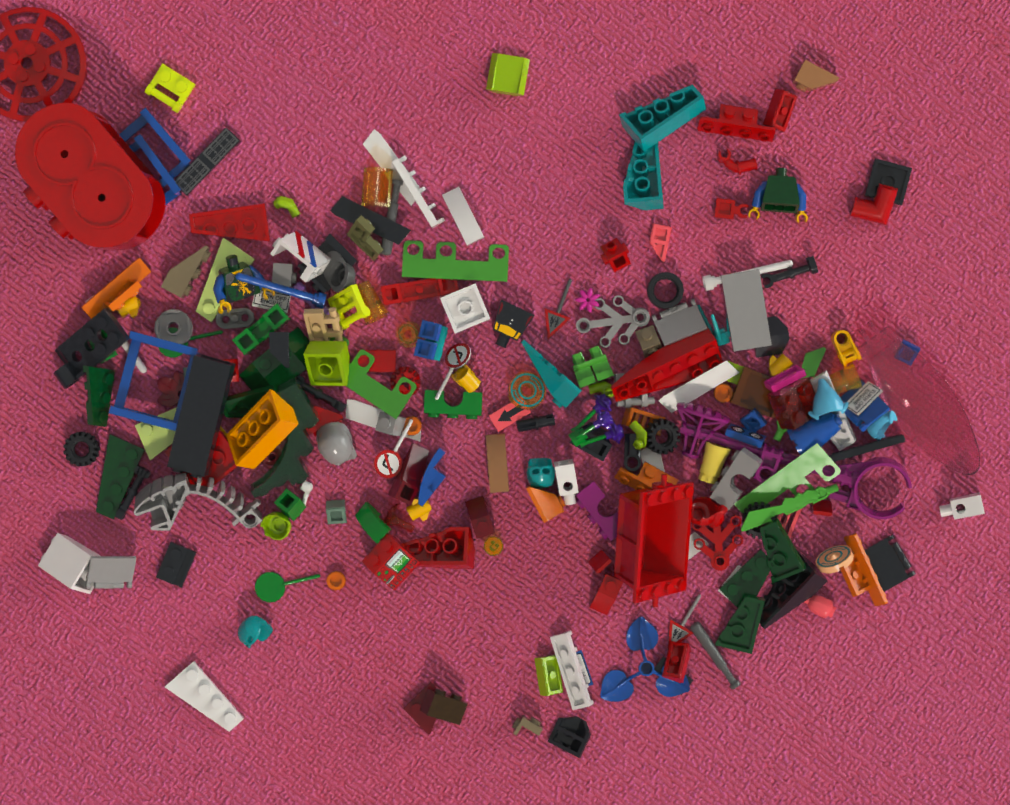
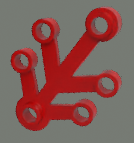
M737 515L730 518V522L722 532L721 525L713 528V532H711L705 526L695 528L694 523L691 524L694 530L701 532L714 543L715 552L706 546L705 541L701 538L695 539L693 545L697 550H701L711 558V566L718 571L725 570L729 566L730 554L737 546L743 544V537L736 534L732 537V542L723 551L722 543L735 527L741 525L742 520ZM735 517L739 519L737 525L732 523V519ZM735 537L741 538V542L739 544H735ZM698 540H701L703 542V545L700 548L696 547V542ZM723 558V564H717V559Z

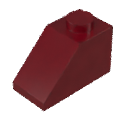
M480 496L465 501L476 538L479 539L494 534L495 530L484 497Z

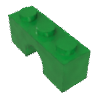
M275 304L256 323L246 328L232 341L244 355H248L269 338V332H276L291 318L279 304Z
M425 390L424 413H428V417H439V414H447V418H458V415H466V419H477L478 416H482L483 393L463 392L462 402L458 406L453 407L445 402L444 391H442L439 399L435 400L439 390Z

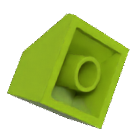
M310 341L304 352L310 385L347 386L350 362L347 342Z

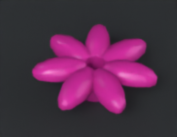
M589 288L587 294L585 291L580 290L582 297L575 299L581 303L579 310H583L587 306L588 312L591 313L592 305L599 307V303L595 300L599 298L600 294L592 295V288Z

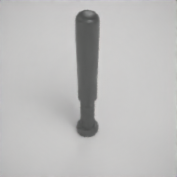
M392 179L393 191L386 218L396 222L400 186L403 185V181ZM382 238L381 247L384 249L381 253L382 255H391L393 242Z
M700 622L693 623L690 629L717 668L722 671L730 683L729 687L731 690L741 685V682L732 675L727 667V663Z

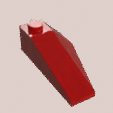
M449 527L444 531L428 534L429 536L402 543L421 562L417 567L474 569L475 547L470 527Z

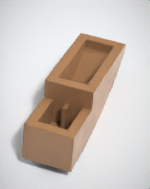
M505 434L486 435L490 493L509 492Z

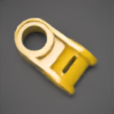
M836 330L833 332L831 342L844 368L847 367V364L862 359L847 331ZM840 333L845 335V341L842 344H839L836 339Z
M466 364L460 367L454 374H451V377L468 393L475 391L481 382Z

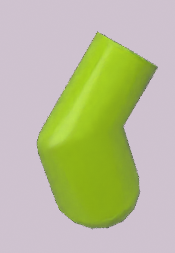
M279 196L273 202L277 209H288L292 218L301 214L291 198Z
M606 381L588 385L590 394L600 392L606 394L607 397H613L612 385Z
M635 420L629 427L636 434L633 446L635 449L640 450L647 445V432Z

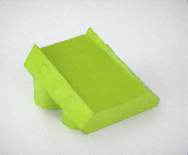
M492 53L486 90L512 96H524L530 59Z

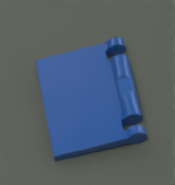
M862 380L840 397L844 403L847 402L865 383ZM877 397L859 416L848 408L845 414L864 432L871 424L887 413L890 408Z

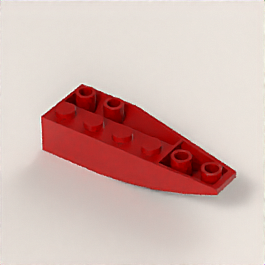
M707 327L704 331L657 350L626 372L611 386L615 401H622L689 382L723 363L717 341Z

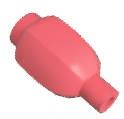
M818 595L812 596L804 602L808 604L811 612L822 618H827L828 616L832 618L837 608L833 606L831 600Z

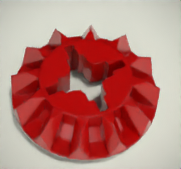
M400 367L396 372H393L390 379L392 390L403 374L408 379H414L411 381L416 384V390L412 395L417 393L421 385V379L416 370L411 367ZM408 383L409 390L405 385H400V393L408 394L411 390V385Z

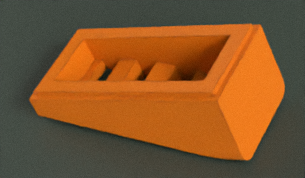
M630 407L625 409L621 424L629 427L631 420L632 422L635 420L638 422L639 416L642 414L640 425L645 429L647 417H650L649 422L653 423L652 420L666 418ZM662 429L659 430V431L656 433V435H659V436H660V435H661V432H662Z

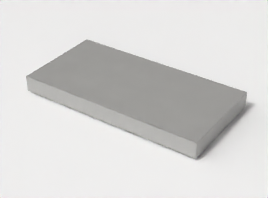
M759 269L721 275L733 352L771 346Z

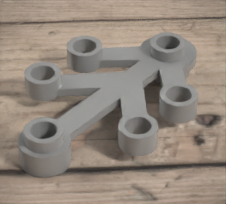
M617 295L613 298V305L622 307L630 314L622 316L605 304L602 298H598L595 301H602L603 306L601 308L594 307L597 310H602L611 318L589 321L587 318H580L576 322V329L580 333H587L591 328L613 325L607 334L599 340L600 346L606 348L610 346L612 338L625 323H631L626 332L618 337L619 343L626 345L629 343L630 337L637 327H643L648 324L650 314L644 308L635 309L624 301L622 296ZM616 298L622 299V303L620 305H617L615 303ZM638 314H642L644 316V319L642 321L637 320ZM581 322H585L587 324L586 329L580 328ZM621 336H627L628 340L626 343L621 342ZM603 338H607L609 340L608 345L604 346L601 341Z

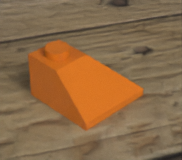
M526 487L544 523L564 512L562 507L566 505L561 496L557 497L555 493L539 488Z

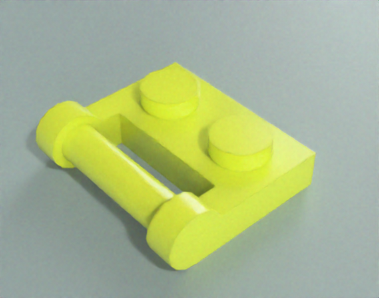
M162 63L144 93L154 96L178 113L196 84ZM160 84L180 98L176 102L157 90L156 86Z
M357 284L351 285L327 299L330 308L335 307L339 313V324L343 330L349 328L350 324L360 318H366L370 315V309L365 306ZM356 307V313L347 318L344 317L343 314Z

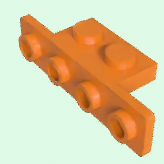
M137 258L83 304L81 308L90 319L107 307L111 311L120 310L128 298H133L139 293V289L142 287L139 282L151 273L150 269L141 258Z
M644 462L637 476L620 467L614 478L621 484L628 485L635 490L652 489V483L661 482V474L667 473ZM667 474V482L676 485L678 480Z
M856 533L845 536L844 540L847 546L851 548L854 558L849 566L845 568L842 566L840 570L852 596H858L868 590L875 606L887 604L886 594L882 590L878 576L870 564V559L865 553L861 539Z

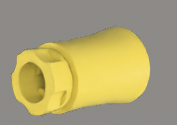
M706 441L698 479L715 484L720 477L731 448Z

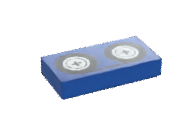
M731 423L725 433L730 438L758 448L763 446L767 437Z

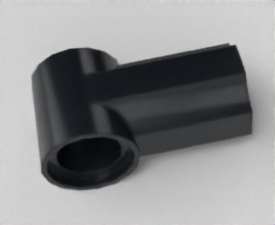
M625 434L623 465L626 470L633 472L641 466V449L637 450L633 446L636 434ZM633 457L637 460L638 464L635 468L628 467V458Z

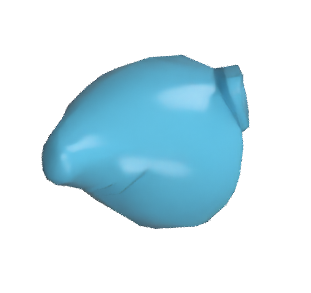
M819 379L813 400V412L809 411L808 414L815 420H819V416L833 411H840L843 414L848 408L849 402L843 403L837 392L824 379Z
M890 410L867 428L870 436L876 440L885 438L884 433L893 421H897L896 413Z

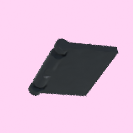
M893 534L865 549V553L870 559V564L877 574L878 581L884 592L916 574L914 570L908 574L905 572V570L912 566L898 542L889 544L888 541L895 538Z

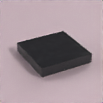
M875 158L864 196L875 199L880 183L898 188L894 204L902 206L912 168Z

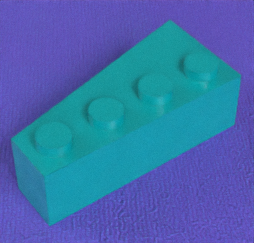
M693 85L670 93L669 97L664 99L658 98L653 100V103L644 107L642 105L634 108V111L627 114L626 112L621 113L619 117L625 131L643 151H646L705 111L706 106L701 93Z

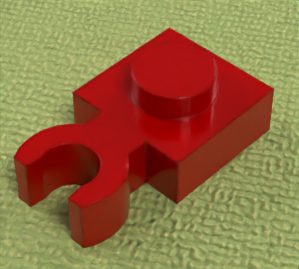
M716 198L714 218L733 220L734 215H737L739 218L745 219L748 215L741 214L740 210L741 208H748L749 205L740 204L735 206L736 200Z

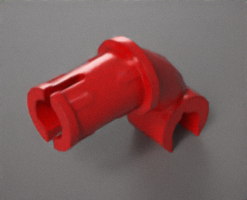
M728 149L726 150L727 157H722L720 151L717 155L720 163H723L725 167L738 175H741L743 172L757 170L755 158L740 162L736 160L734 162L730 158L731 152Z

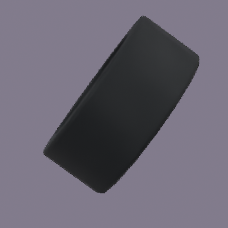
M669 272L659 273L652 277L647 287V295L650 302L662 309L672 308L677 305L684 293L683 283L680 278ZM663 279L671 280L677 290L676 296L668 302L660 301L654 294L656 283Z

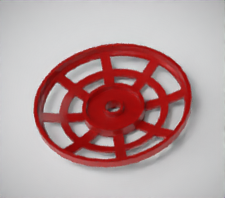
M21 7L0 14V20L5 28L0 33V42L8 35L13 44L7 52L0 51V59L4 60L5 69L0 73V82L9 77L16 83L14 94L9 93L0 85V93L12 100L10 111L0 107V114L12 120L26 122L32 115L17 114L19 104H33L41 101L44 102L46 107L54 104L50 97L59 90L65 79L76 84L70 95L62 103H73L83 87L87 72L85 48L75 29L56 13L42 8ZM22 12L39 13L36 24L22 23L12 26L8 16ZM47 16L62 24L72 37L61 41L51 30L43 27ZM33 29L30 40L20 41L15 31ZM41 32L48 35L55 44L46 49L39 44L38 40ZM76 44L80 58L79 75L67 72L68 58L65 48ZM58 51L61 54V69L51 66L50 55ZM26 58L32 60V66L28 69L23 67V61ZM49 74L57 76L58 80L46 91L42 82ZM35 86L39 93V96L21 97L24 87Z

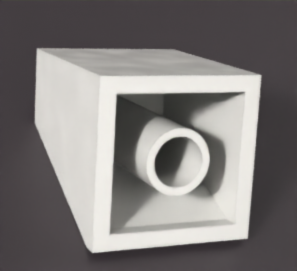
M57 533L51 540L46 553L42 555L38 566L70 589L91 594L94 589V582H91L90 589L85 588L90 557L100 555L69 536Z

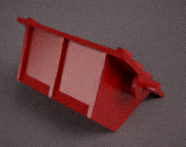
M661 474V482L652 483V489L645 488L620 493L614 576L633 589V603L652 599V607H658V597L686 590L694 482L673 485L667 482V474Z

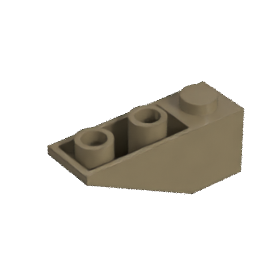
M204 246L170 269L161 287L180 298L188 297L193 288L191 286L193 280H197L202 272V269H200L202 263H206L211 255V252H209L210 248Z

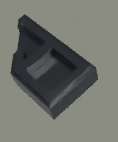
M269 332V351L286 368H290L289 332Z

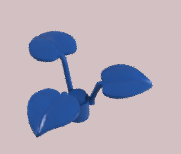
M637 618L628 629L626 642L632 651L641 650L643 661L638 665V672L628 678L620 670L608 672L602 681L600 697L611 702L623 701L629 698L634 691V686L629 682L631 679L639 675L650 676L652 674L659 676L656 680V688L663 696L674 697L689 692L690 685L686 675L683 683L662 677L664 666L661 669V673L654 670L653 663L647 661L644 649L651 650L658 643V633L654 626L645 618Z

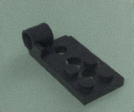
M108 307L99 312L55 350L65 365L53 374L64 389L69 388L86 375V372H83V366L96 367L130 339ZM101 330L106 331L107 339L102 337ZM89 340H91L94 343V350L89 347ZM76 351H79L81 353V360L77 359L75 354Z

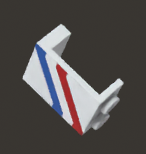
M297 231L291 234L287 233L283 238L279 237L273 243L272 247L274 249L270 253L272 256L288 250L307 265L300 277L304 282H308L321 275L331 261L330 257Z

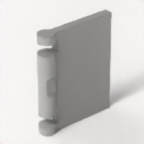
M694 298L690 300L692 307L688 308L687 303L684 302L659 312L661 319L658 321L655 315L651 316L664 346L707 329Z
M91 556L85 588L90 589L91 582H94V589L123 588L124 582H127V588H132L136 556Z

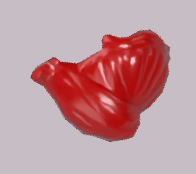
M697 497L692 501L691 522L699 526L716 528L723 523L725 519L724 514L728 509L724 505L718 506L710 497Z

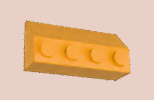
M270 389L226 434L236 466L255 469L299 424L294 409L274 390Z

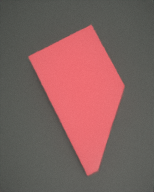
M653 223L649 243L660 260L665 262L672 227Z

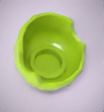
M282 512L267 514L260 524L264 529V535L273 540L284 539L291 530L290 519Z

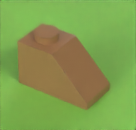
M805 60L792 83L796 84L795 87L805 92L806 90L812 91L835 84L839 77Z

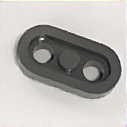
M248 308L231 309L229 313L227 310H223L222 314L218 312L216 315V323L222 329L249 327L255 320L254 313ZM244 314H247L249 317L247 321L242 320ZM228 316L229 322L224 323L223 317Z

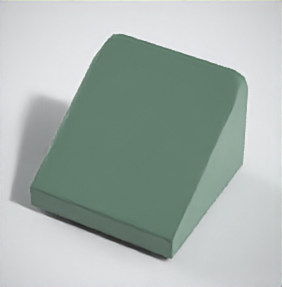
M345 500L326 501L328 524L347 523Z

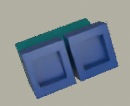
M422 320L418 337L425 340L417 339L414 356L440 361L448 327Z

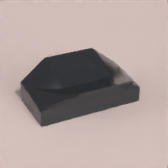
M590 422L589 424L582 426L581 428L585 430L591 425H593V423ZM601 427L595 428L586 434L588 438L585 440L603 435L607 431ZM605 438L587 444L582 448L580 445L577 447L604 461L612 444L609 439L606 440Z

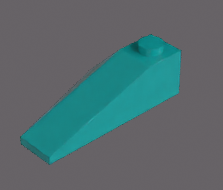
M635 142L627 175L623 183L624 204L641 210L664 209L658 143L643 151Z
M523 340L521 343L551 396L554 397L552 401L559 408L562 406L566 408L582 390Z

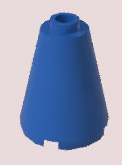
M830 412L819 416V420L814 418L791 424L786 429L791 441L794 440L796 444V450L801 455L817 443L822 447L841 429L843 422L838 414L834 415Z

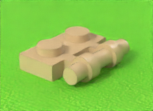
M335 307L329 308V315L324 314V309L304 310L303 315L309 341H330V337H335V341L343 340V328L339 324L340 315ZM327 324H332V328H328Z

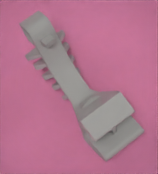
M186 473L176 474L175 477L173 475L164 476V478L160 477L154 480L153 483L145 486L135 498L134 514L139 516L150 512L152 515L151 530L170 531L178 511L182 509L186 496L189 494L207 497L225 507L235 516L232 519L233 526L240 522L246 528H254L262 522V513L257 509L261 504L259 499L254 500L252 503L250 502L243 508V494L239 492L235 498V487L231 485L224 497L225 482L221 480L217 491L212 490L214 487V478L209 477L206 487L201 486L202 476H197L196 484H190ZM248 514H252L255 517L253 519H247L245 516Z

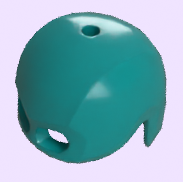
M533 458L528 461L526 475L531 487L546 488L552 486L555 479V468L550 458Z
M250 616L240 624L238 638L248 648H251V645L257 639L265 641L273 632V628L263 618Z

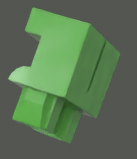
M599 346L589 349L592 357L591 360L585 361L582 352L572 355L574 364L572 367L579 388L593 384L596 380L598 382L614 376L605 354L603 355ZM590 366H592V369H593V372H594V374H595L596 380H595V378H594V375H593V373H592V370H591Z

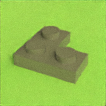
M361 215L346 235L375 261L384 249L377 240L370 236L375 230L372 223Z

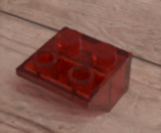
M809 377L797 380L767 395L781 429L796 430L812 419L808 412H813L815 391Z

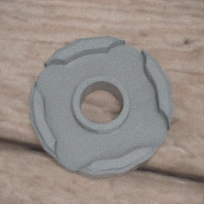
M170 309L161 313L159 318H157L154 331L159 339L184 345L192 336L193 324L186 313L178 309ZM173 323L178 324V331L176 333H170L169 326Z

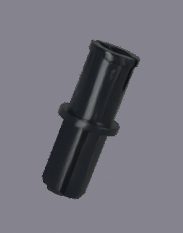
M553 413L538 417L535 415L533 416L534 418L516 422L519 432L532 429L539 430V428L555 425Z

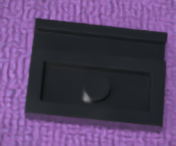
M171 541L156 578L182 588L197 552Z

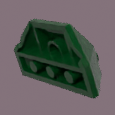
M299 327L289 333L290 368H286L268 349L239 376L251 390L274 385L278 393L307 369L304 352L310 342Z

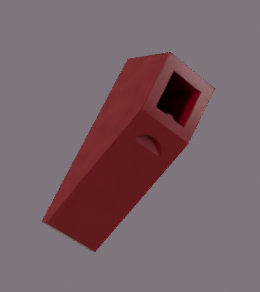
M414 443L411 444L402 463L401 471L396 476L388 493L389 496L410 506L412 505L421 484L429 450Z

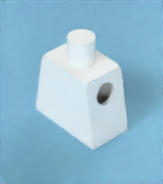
M573 460L553 462L559 495L564 496L565 505L576 504L575 494L579 493ZM570 482L571 485L569 487H564V483Z
M980 492L951 498L950 504L939 506L941 517L953 515L954 520L985 514ZM963 504L965 508L958 511L956 506Z

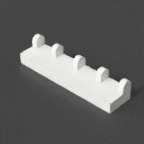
M404 155L401 158L392 161L393 166L432 229L445 221L444 217L437 221L431 212V209L436 207V204L432 203L428 206L420 194L426 188L417 189L410 178L416 174L415 170L407 173L402 165V162L407 157Z
M569 630L551 636L550 640L572 710L591 706L594 704V701L590 699L587 689L589 685L585 683L582 673L583 666L579 664L576 654L577 647H574L571 638L572 631Z

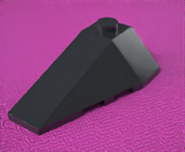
M799 550L797 552L803 560L806 569L771 583L773 586L769 594L764 596L765 602L760 619V625L764 629L815 595L828 581L822 572Z

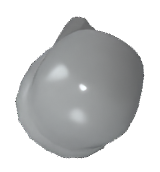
M330 422L323 425L317 431L316 441L318 443V450L329 463L341 465L357 457L352 444V435L345 424Z

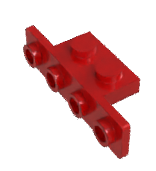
M720 104L718 119L700 116L697 126L698 131L735 136L763 142H773L776 128L757 125L758 109Z

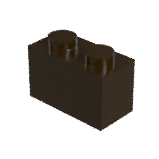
M435 688V691L427 689L420 711L427 716L460 725L468 703L463 701V697L458 694L452 693L450 696L446 694V691Z

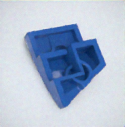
M441 447L431 459L423 476L418 500L420 506L426 503L446 478L443 473L435 468L436 464L446 453Z

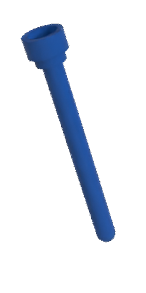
M237 273L235 275V278L239 281L311 301V304L321 309L326 301L327 294L325 293L311 294L246 274Z

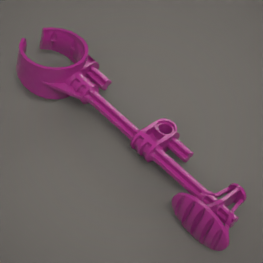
M679 402L676 405L683 421L680 433L685 434L682 454L685 457L697 459L706 441L739 451L745 447L764 460L753 479L761 483L777 472L778 465H788L797 458V456L785 453L783 448L776 449L774 445L769 447L767 443H764L761 448L730 438L725 434L715 432L731 420L717 410L712 411V408H703V405H694V403ZM683 413L698 425L688 424ZM688 413L700 416L699 421H697ZM706 418L718 422H703V419ZM720 424L712 430L702 428L701 426ZM688 435L693 437L690 451L686 450ZM698 438L702 439L703 441L697 453L693 452L696 440ZM874 457L865 462L837 465L841 472L832 479V483L839 482L841 486L844 484L848 485L850 491L847 492L839 489V491L830 494L828 498L845 502L846 507L861 511L874 519H890L905 510L902 502L890 510H874L866 506L858 494V483L861 477L870 469L879 466L895 468L903 475L906 486L912 488L907 471L897 461L887 457ZM826 465L823 467L822 472L825 476H832L835 473V468ZM762 469H769L771 473L768 476H762L760 471ZM813 470V471L811 472V473H814V474L819 475L815 470Z

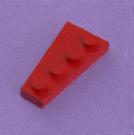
M265 203L189 214L192 234L271 242Z

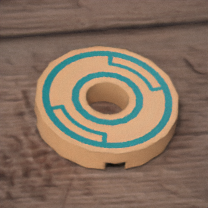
M837 545L821 552L815 562L820 572L830 574L840 571L839 568L842 566L844 568L849 566L853 561L854 555L849 546Z

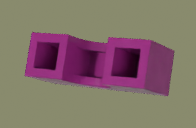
M592 481L579 493L575 494L577 496L576 503L581 509L584 507L589 512L587 517L593 525L597 522L601 528L598 531L605 540L609 538L612 541L617 537L618 512L616 511L610 516L599 514L598 503L606 496L597 484Z

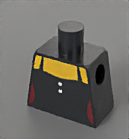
M501 300L493 327L494 331L500 333L495 344L506 348L510 338L518 341L534 318V314Z

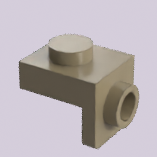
M653 325L635 331L645 358L662 348Z
M524 715L521 719L517 718L512 726L514 728L513 734L516 736L522 726L538 736L542 732L543 727L540 725L541 722L534 717L529 719Z

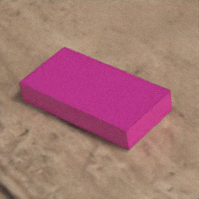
M794 365L765 380L764 385L774 393L807 375L803 368Z

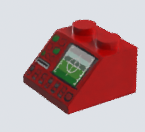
M388 533L362 560L374 575L394 591L421 563L396 537Z

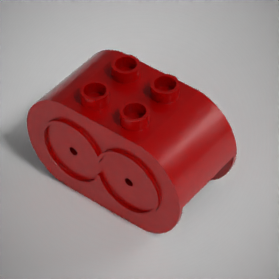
M57 103L42 108L25 122L19 132L15 146L17 168L22 178L29 185L23 193L36 208L43 207L46 211L51 210L55 216L48 222L62 238L68 237L71 240L75 238L86 245L103 249L127 250L144 243L155 233L165 214L166 201L164 189L158 179L104 117L77 104Z

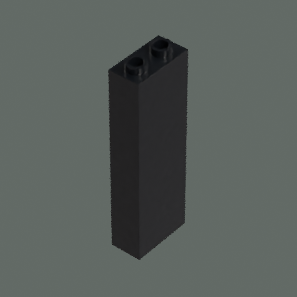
M203 354L194 355L167 467L173 468L172 471L177 473L188 472L194 478H197V476L205 477L209 474L235 363Z

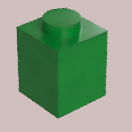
M287 488L274 502L277 508L292 521H295L306 508L301 499Z

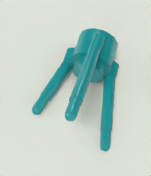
M697 305L706 326L715 337L718 346L730 343L727 312L726 331L724 327H718L714 314H711L715 329L713 331L701 306Z

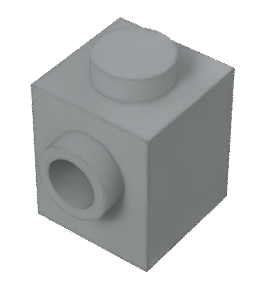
M273 263L272 282L292 288L297 280L294 265Z
M380 412L375 430L393 436H401L406 418L398 416L395 419L386 412Z

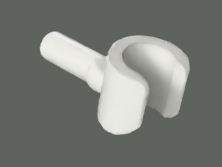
M306 480L300 490L305 492L302 499L305 506L313 489L312 483Z

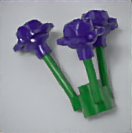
M606 394L594 395L596 405L576 427L571 429V433L568 434L575 447L580 445L581 448L605 438L606 440L612 438L620 444L621 439L624 437V430L620 424L616 425L613 422V418L608 412L612 411L610 398ZM595 413H598L597 420L593 422V425L583 430L581 427ZM602 426L609 430L604 432L603 435L585 440L588 438L586 434L595 428L598 429Z

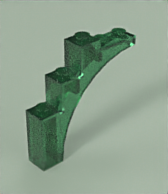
M295 377L279 385L278 389L281 398L294 409L299 424L287 436L281 455L273 467L263 477L250 485L254 498L265 496L274 487L283 486L287 480L293 486L296 483H303L309 477L308 469L300 456H307L314 449L313 441L305 429L314 427L319 421V416Z

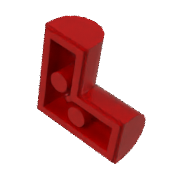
M879 183L874 201L859 197L854 198L850 216L887 226L898 188Z

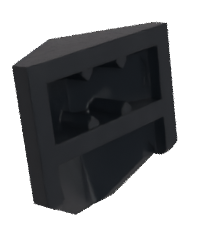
M776 316L767 317L772 345L754 348L756 358L782 354L789 341L788 328Z
M579 717L558 718L548 742L581 758L591 733L587 722Z

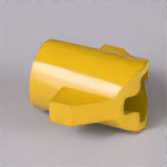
M135 296L128 298L124 302L125 305L118 310L123 318L129 314L132 318L137 316L141 301Z
M781 354L778 358L772 355L769 358V373L771 376H775L790 368L793 363L784 354Z
M415 497L412 505L406 507V510L413 521L420 517L423 522L427 520L432 508L428 500L423 506H420L418 504L419 498Z

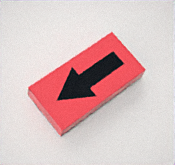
M514 400L489 415L497 431L500 432L531 413L528 407L522 406Z

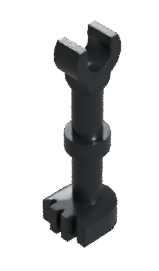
M814 256L806 258V265L797 268L790 267L787 268V271L774 275L763 274L761 279L765 277L770 279V283L764 285V288H770L774 282L787 278L793 279L795 276L809 271L812 275L818 273Z
M301 375L297 377L291 388L296 392L302 389L313 395L316 400L320 399L341 412L347 406L345 403L325 394L322 389H316L305 383V378Z
M138 465L134 472L137 474V477L132 486L128 488V494L114 516L120 520L124 519L131 502L139 493L138 489L144 478H149L152 473L142 466Z

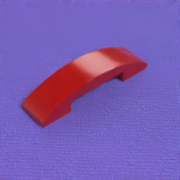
M428 278L380 286L384 306L448 295L459 290L457 279Z

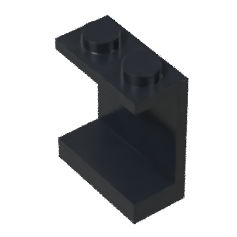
M331 234L318 247L325 254L330 251H337L345 262L353 267L358 263ZM304 263L298 265L300 268L298 273L302 275L307 267ZM323 273L311 279L314 283L312 287L317 292L326 294L332 289Z

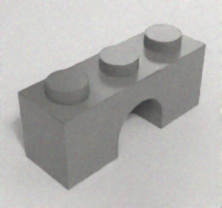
M745 447L741 451L737 450L731 458L733 463L730 467H725L721 473L723 478L720 482L716 481L710 490L713 492L710 498L720 505H724L728 510L734 506L743 492L734 484L735 475L741 474L750 479L764 461Z

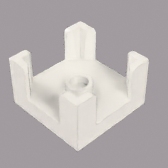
M476 283L440 298L455 334L490 320Z

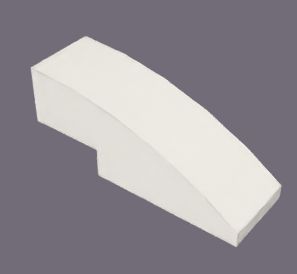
M457 187L443 194L442 197L466 245L468 246L483 239L484 235L461 189Z

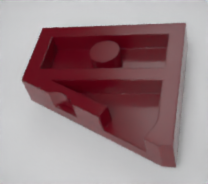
M432 682L425 686L403 708L428 735L431 734L436 718L427 716L420 711L427 689L435 691V688H437Z

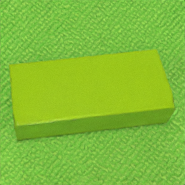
M550 655L535 658L540 695L550 696L563 693L561 674L556 656Z

